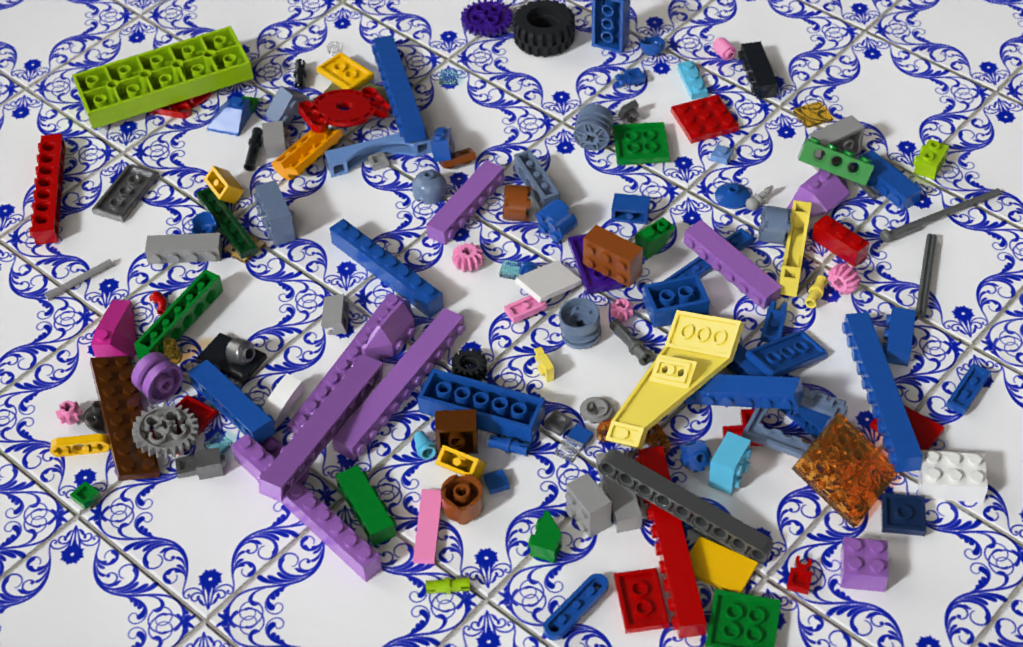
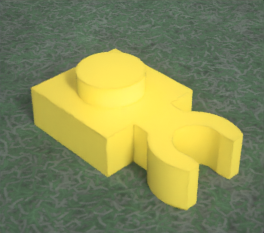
M542 347L535 348L534 352L536 355H534V358L539 364L537 369L540 376H544L546 382L553 381L554 367L550 359L544 353Z

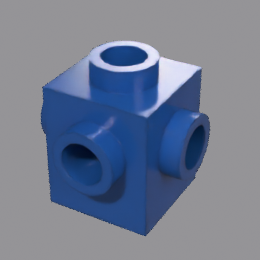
M697 439L679 445L682 454L680 455V461L685 469L696 473L704 471L705 467L710 465L712 456L710 449L706 447L705 441Z

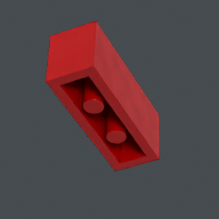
M828 215L823 216L814 223L812 240L842 260L856 267L867 258L869 242Z

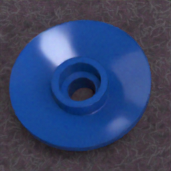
M725 183L715 191L717 203L728 209L744 207L746 200L751 197L748 188L738 183Z

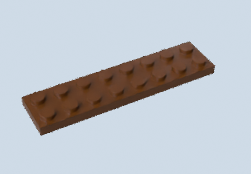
M130 356L90 358V367L118 481L158 478L160 476V469L156 454L154 453L149 457L148 451L142 453L141 448H137L136 443L133 442V422H136V416H141V411H144L139 390L132 384L131 375L133 367Z

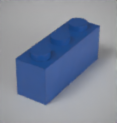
M892 307L891 314H887L885 325L889 326V328H885L883 340H887V343H883L882 349L887 362L890 364L908 366L911 355L915 310Z

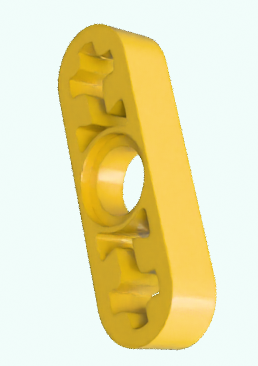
M105 434L60 437L51 441L50 453L57 457L104 453L109 450L110 445L108 436Z

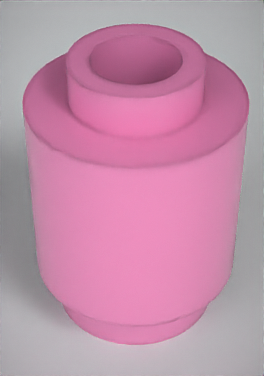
M720 37L714 41V51L723 60L728 61L734 58L736 48L727 39Z

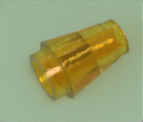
M166 338L163 341L164 355L177 365L181 362L183 353L173 338Z

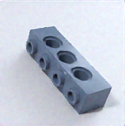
M529 149L514 154V169L523 184L531 186L530 194L539 208L542 209L552 200H560V192L532 151Z

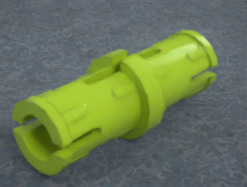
M445 577L442 580H425L426 595L434 593H446L448 595L451 592L470 591L469 577L458 579Z

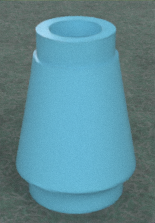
M416 432L414 434L417 455L424 460L433 458L436 454V445L425 432Z

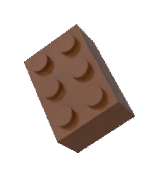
M595 225L584 236V265L627 287H630L641 276L643 262L642 247L598 225Z

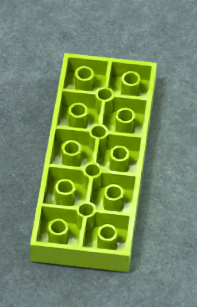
M231 26L72 75L92 129L151 112L158 108L254 78L251 63Z

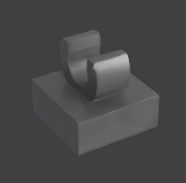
M633 100L623 105L618 117L621 120L627 118L630 123L637 121L636 117L639 116V113L636 111L639 106L637 101Z

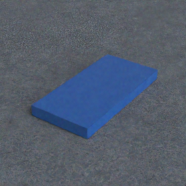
M803 330L747 350L745 357L766 376L780 377L827 358L828 352Z

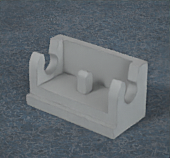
M344 294L324 297L321 326L323 329L334 328V330H328V335L347 334L350 306Z

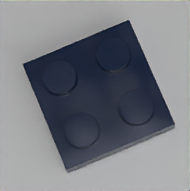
M882 493L881 532L925 536V496Z

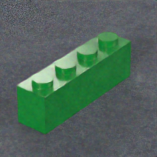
M356 465L336 474L337 487L372 546L374 547L395 537L396 521L392 515H388L385 502L378 499L377 489L374 485L371 486L369 484L370 480L366 471L362 472L360 467Z

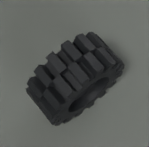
M466 348L465 352L460 350L459 354L455 353L454 357H452V374L482 381V377H486L487 360L485 355L481 354V351L475 352L473 348L469 351V348ZM467 364L476 365V367L472 369L463 368V366Z

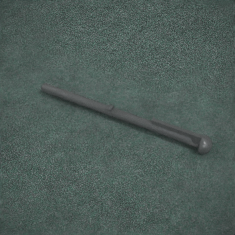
M997 188L890 231L883 229L880 233V239L883 242L889 243L924 229L922 225L938 220L946 214L951 216L955 212L999 196L1001 191Z

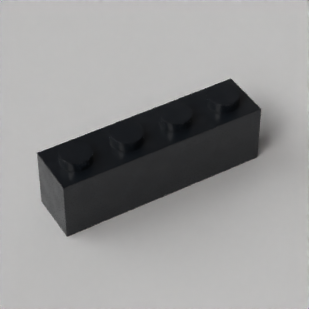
M761 41L741 44V51L738 52L739 61H742L743 71H746L747 81L751 84V92L755 94L756 99L776 97L778 83Z

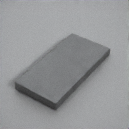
M128 164L92 208L93 214L124 222L160 177L159 172Z

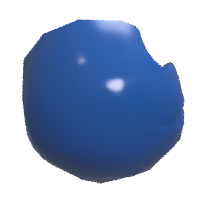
M645 37L643 42L641 39L639 40L641 51L647 56H656L665 49V41L661 37Z
M201 212L191 220L193 228H191L192 234L216 233L218 230V222L210 212Z

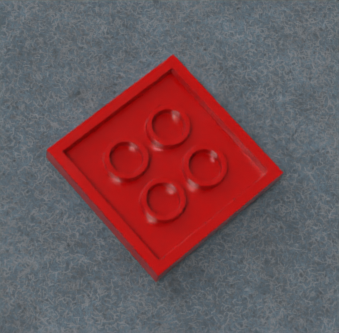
M718 94L671 106L672 115L691 144L739 131L738 123Z

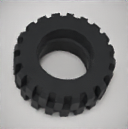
M556 0L530 1L527 5H522L513 17L514 42L521 51H525L528 55L533 54L535 57L561 54L574 42L575 16L569 7L563 3L560 4Z

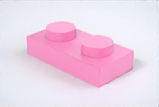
M531 295L504 306V312L513 323L547 309L545 301L539 303Z

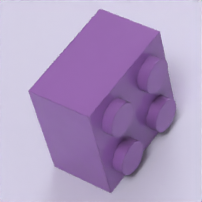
M843 537L840 551V588L885 592L888 581V541Z

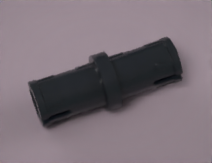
M302 59L295 61V70L293 72L295 78L294 86L299 90L305 88V78L307 76L305 71L306 62L302 61Z

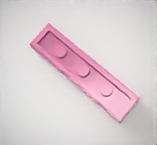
M422 489L413 556L414 563L435 564L442 507L441 490Z

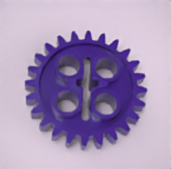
M478 0V3L472 2V5H467V8H463V12H461L462 27L465 28V31L469 30V34L474 32V36L480 34L481 37L484 35L489 37L492 34L495 37L496 33L501 35V31L506 32L507 28H510L513 20V13L509 6H505L504 2L499 4V0L493 2V0L489 2L487 0H484V2Z

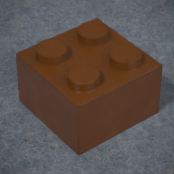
M476 409L435 411L437 455H439L443 445L465 454H478Z

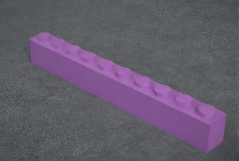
M446 308L438 314L332 438L334 451L353 461L363 454L366 446L376 438L380 429L387 425L391 416L398 412L405 400L409 399L411 392L421 384L426 374H429L437 361L443 358L444 353L453 346L457 337L464 333V316Z
M363 354L357 361L353 362L350 370L343 374L341 381L333 386L331 393L323 398L321 405L313 410L311 417L303 422L301 429L297 433L293 434L287 446L284 445L277 458L272 459L267 470L259 475L260 494L279 502L284 500L382 378L383 362Z
M249 434L244 435L231 444L235 460L258 481L259 475L267 470L274 457ZM298 481L281 503L365 582L382 570L380 555Z

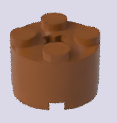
M505 185L503 220L528 222L529 211L526 210H530L531 199L527 197H530L531 186Z
M456 474L444 481L441 488V501L446 517L458 522L460 525H466L482 513L484 509L483 489L481 482L476 477L470 474H465V476H458Z

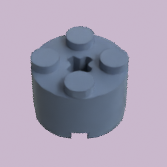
M764 206L760 217L762 220L761 225H759L758 240L785 245L786 233H789L791 228V222H788L791 209Z

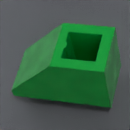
M662 217L636 233L635 244L643 248V256L646 259L651 258L663 249L675 231V226Z
M545 511L542 518H538L536 522V532L534 535L531 534L528 547H530V556L555 563L562 548V534L551 514Z

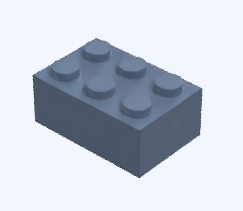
M276 180L256 185L254 199L256 204H259L256 209L258 216L263 217L261 221L264 229H268L266 233L269 241L273 240L275 247L296 241L292 216Z

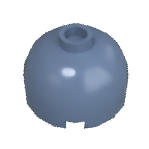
M434 170L420 172L412 182L413 197L416 201H424V204L427 205L441 202L445 194L447 195L445 178L441 173Z

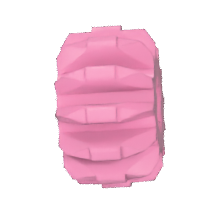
M465 242L464 245L458 244V247L453 250L452 261L457 270L461 269L463 272L469 270L471 273L472 269L478 270V267L482 266L483 252L479 245L474 246L473 242L470 244Z
M839 263L828 273V281L831 282L830 286H833L835 291H839L841 295H849L859 287L861 278L858 276L859 272L854 270V266L850 267L848 263Z

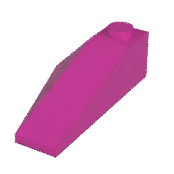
M112 300L94 332L91 342L95 357L130 356V359L134 361L136 354L134 343L137 339L131 300Z

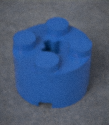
M559 199L550 201L535 214L539 223V231L544 235L546 233L549 234L555 243H558L577 227V219L574 214L570 215L567 211L570 208Z

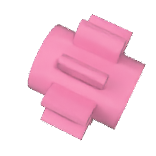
M617 299L615 304L611 303V317H615V319H619L621 322L627 321L629 317H633V303L629 304L627 299Z
M69 400L59 404L60 410L56 411L61 424L66 423L68 425L80 421L78 415L83 414L78 402L73 403Z

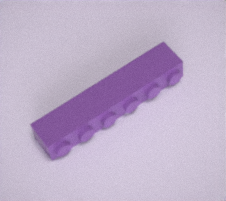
M486 160L426 224L427 237L444 245L449 240H452L459 229L464 227L469 218L473 217L475 212L484 205L485 201L494 194L495 190L504 183V167Z
M700 220L685 230L683 241L685 245L696 252L701 259L709 263L714 270L722 274L728 282L734 284L741 293L747 295L754 304L764 310L770 305L771 300L779 299L782 286L704 221Z

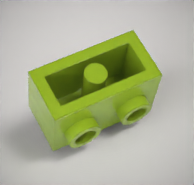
M929 139L926 145H922L919 156L916 155L914 159V174L934 180L947 159L949 145Z

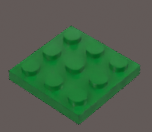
M664 122L617 124L612 126L617 165L669 162L670 156Z
M715 589L705 647H775L781 600Z

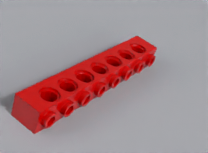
M62 133L42 135L41 141L38 143V166L35 168L37 178L34 179L36 190H33L35 202H32V227L29 229L30 237L34 238L36 245L58 243L66 149Z

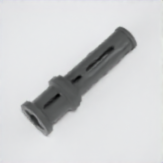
M614 319L610 322V329L628 346L630 354L638 358L640 365H647L653 360L654 353L645 347L642 340H637L619 319Z

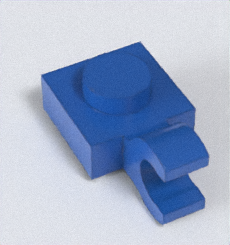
M639 67L624 70L623 74L615 75V79L618 82H614L616 88H622L626 83L629 86L644 83L645 76Z

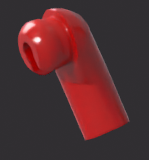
M154 291L149 296V299L153 303H158L157 314L162 315L167 310L168 299L161 292Z

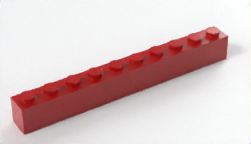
M663 446L638 449V458H635V461L671 481ZM643 498L644 504H648V508H646L647 519L652 521L650 526L651 536L656 538L657 542L654 543L655 554L660 556L661 560L658 562L659 571L665 577L663 579V589L665 593L668 592L669 598H667L668 610L672 611L674 616L671 617L672 628L677 630L679 638L705 635L706 620L682 522L677 517Z

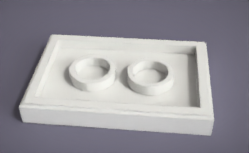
M556 260L516 277L515 283L541 303L580 286L582 280Z

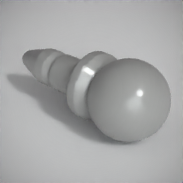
M773 185L766 187L758 195L754 194L753 197L748 198L745 202L746 208L750 211L757 210L760 204H763V199L773 190Z

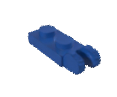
M771 300L770 307L767 309L760 341L769 343L781 338L788 303L783 302L781 310H775L776 300Z

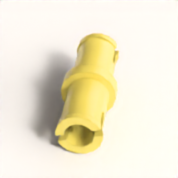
M823 275L817 276L814 284L809 288V294L804 302L808 308H815L819 298L824 294V288L828 280Z

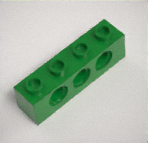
M815 137L805 138L797 157L799 161L861 185H867L874 169L871 159L864 156L858 158L854 156L855 153L849 150L842 152L837 150V146L830 143L824 145L820 143V139ZM819 149L825 152L821 158L815 156V152ZM839 156L841 157V162L833 164L831 162L832 158ZM851 163H857L858 168L851 171L848 169Z

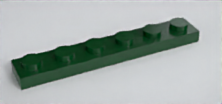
M210 187L196 192L198 200L206 211L215 217L219 229L241 259L258 253L255 243L224 201L219 200Z

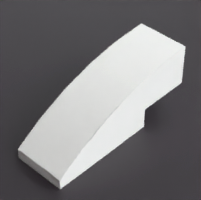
M286 374L281 379L263 406L264 412L267 415L270 414L275 420V430L294 410L293 403L304 392L303 381L289 374Z

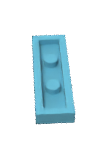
M694 61L677 63V69L691 100L708 97V91Z

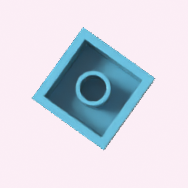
M729 431L726 433L711 459L708 486L729 495L733 493L735 488L738 489L742 482L741 476L743 473L747 474L751 462H749L752 454V449H750L751 440Z

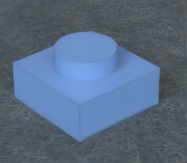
M717 144L710 160L727 165L733 155V149Z

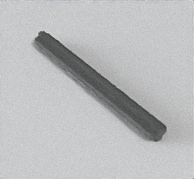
M931 233L927 235L915 314L917 318L921 317L922 319L926 317L937 241V236Z

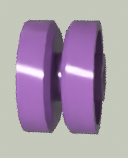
M157 351L144 356L136 364L131 380L132 384L140 392L144 393L148 399L159 403L171 398L182 384L183 371L178 365L171 362L166 355Z

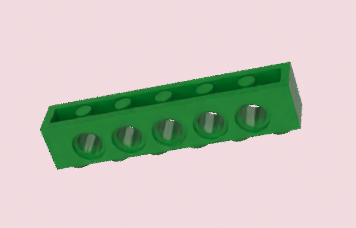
M204 270L134 343L138 359L141 360L149 353L157 351L165 354L223 292L219 275Z

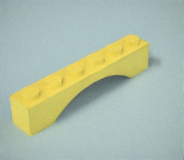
M793 200L790 218L791 228L787 236L779 284L782 286L780 295L797 297L812 205L810 202Z

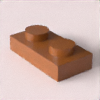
M471 148L453 152L452 160L440 161L439 164L446 169L454 168L455 165L461 163L468 164L472 162L471 160L477 159L476 153Z

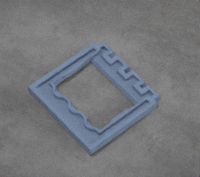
M803 386L804 394L800 406L831 416L830 420H827L817 444H809L802 441L800 437L794 435L790 437L783 434L781 430L764 427L761 423L770 408H755L742 432V437L820 466L847 413L848 407L845 406L846 401L832 397L829 401V395L813 390L810 394V388Z

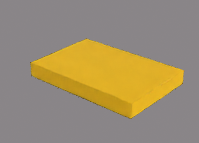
M342 52L316 67L317 73L342 89L357 90L374 78L373 72Z
M699 536L689 552L695 579L719 590L743 593L758 567L757 561Z

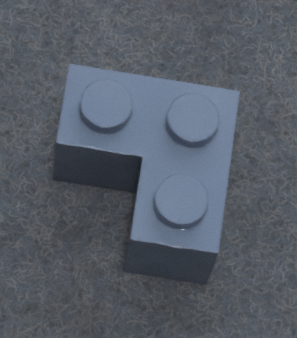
M280 86L265 116L273 122L283 121V126L288 128L295 114H299L298 104L302 101H313L301 92Z

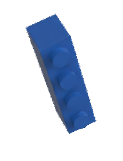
M873 150L861 155L871 159V163L874 164V169L868 180L869 185L873 186L902 211L919 202L922 191L919 186ZM855 163L854 170L858 168L857 163Z

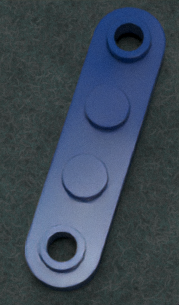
M598 573L590 575L546 619L543 625L544 635L550 640H560L607 593L608 579Z

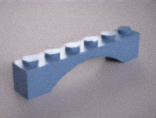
M426 129V140L406 144L404 138L400 137L399 133L324 151L326 165L332 178L348 174L360 163L368 160L367 156L384 151L385 155L401 154L414 157L432 153L431 140Z

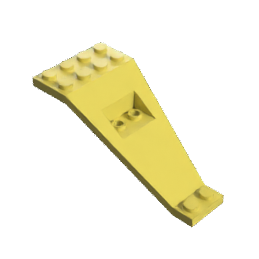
M676 310L664 348L612 419L605 440L642 450L649 429L733 361L745 323L738 320Z

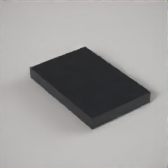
M219 333L197 357V362L202 363L208 360L213 365L216 364L222 374H227L230 378L245 384L267 359L266 353L255 349L253 360L246 365L230 362L226 356V347L233 338Z

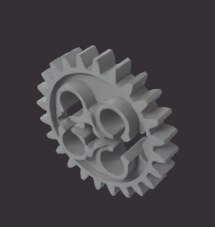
M166 403L163 404V407L155 404V409L148 407V412L141 411V416H136V422H133L132 428L133 442L136 443V447L141 448L142 453L148 451L149 457L155 453L157 459L161 455H164L165 459H167L169 454L175 458L177 452L183 455V449L190 450V444L195 445V439H198L199 432L198 420L194 418V413L189 414V408L182 410V405L175 408L174 403L170 407H167ZM175 421L178 422V428L181 429L180 435L177 434ZM151 426L154 427V436L156 437V440L153 439V433L150 431Z

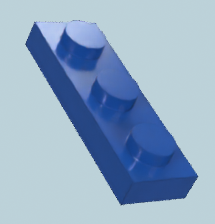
M973 363L948 399L946 407L965 415L989 379L991 371Z

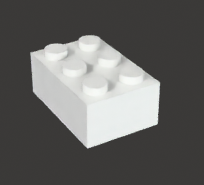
M921 450L923 459L921 469L917 471L919 496L935 500L984 502L988 490L985 454Z

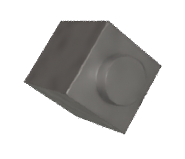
M219 447L194 452L199 480L224 476L223 467H227L225 455L220 454Z

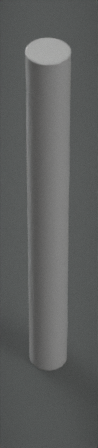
M108 259L44 295L47 300H50L113 266V263Z

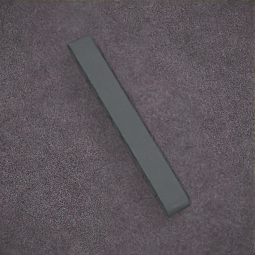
M610 449L598 464L599 472L605 477L737 553L757 561L759 564L767 560L774 546L771 538L623 453Z

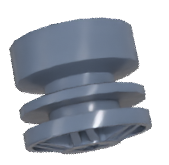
M599 104L585 105L580 109L573 138L581 148L596 151L607 146L613 126L611 111Z
M579 297L570 299L561 306L559 320L564 343L573 349L580 350L594 346L601 337L599 308L595 302L588 298Z

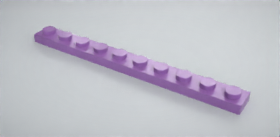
M391 293L386 296L287 424L288 431L297 433L301 429L303 422L311 417L313 410L321 405L323 398L331 393L333 386L341 381L343 374L348 372L353 362L360 358L363 345L368 342L370 335L377 325L404 298Z

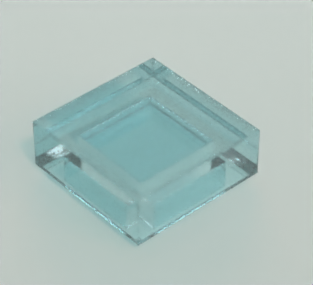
M441 69L439 84L456 85L458 70Z
M504 260L499 277L516 280V277L520 274L522 263Z
M217 432L204 443L205 449L219 447L220 454L223 455L231 448L233 442L220 432Z

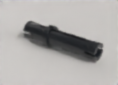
M259 127L253 128L252 136L248 141L249 148L244 169L250 172L255 169L258 151L262 146L263 130Z

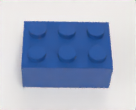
M698 274L643 285L642 301L653 328L672 324L676 310L709 315L710 300Z

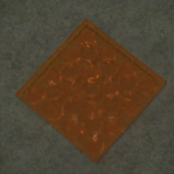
M840 412L832 418L791 468L853 528L860 523L897 475L893 465L889 464L888 458Z

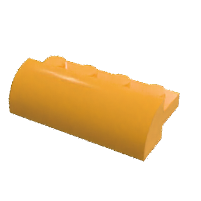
M329 127L323 133H316L310 130L275 159L271 165L280 176L287 180H292L297 175L304 173L305 168L314 164L319 156L324 155V151H328L329 147L337 144L343 133L341 129L330 130Z

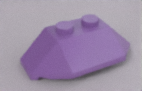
M821 169L799 187L787 208L792 211L793 200L812 203L810 217L828 214L850 196L847 182L838 175Z
M409 299L400 300L377 325L370 335L368 342L362 347L363 355L375 360L394 357L398 351L403 349L404 344L414 336L416 329Z

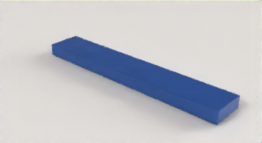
M740 228L725 238V240L741 251L754 242V237ZM697 257L664 281L698 274L701 279L714 269L705 260Z

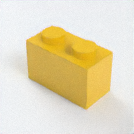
M212 166L204 178V181L219 200L236 204L244 192V189L228 170Z
M443 445L435 464L462 476L470 474L480 481L487 463Z

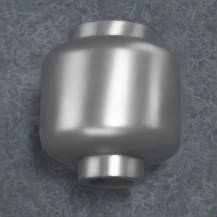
M234 338L226 347V356L230 362L246 365L253 360L255 349L250 341Z

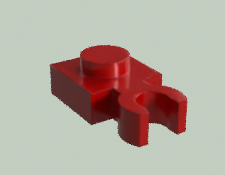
M800 556L796 557L795 568L791 567L786 590L808 595L813 573L810 572L812 559L809 558L807 564H801Z

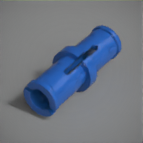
M494 435L489 436L487 444L489 448L503 450L507 454L511 452L528 456L530 444L514 441L510 437L506 439Z

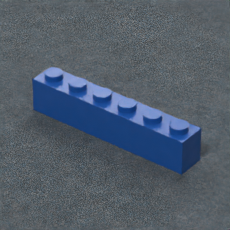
M205 360L187 371L192 385L244 435L249 434L260 444L276 434L273 417L270 414L267 415L259 404H255L249 394H244L238 384H233L227 374H222L216 364L213 365L208 360Z
M716 374L683 401V403L690 405L798 410L804 389L801 379L798 377Z

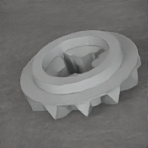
M590 397L584 400L580 406V415L584 421L588 420L591 424L593 422L600 424L602 421H607L608 417L612 414L611 404L601 397ZM593 407H595V409L599 411L598 414H595V412H593Z

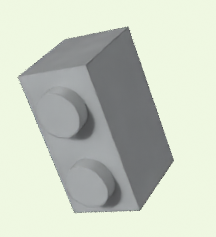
M283 121L262 123L266 158L279 157L286 149L290 148L289 140L286 138L288 137L287 127L283 126Z

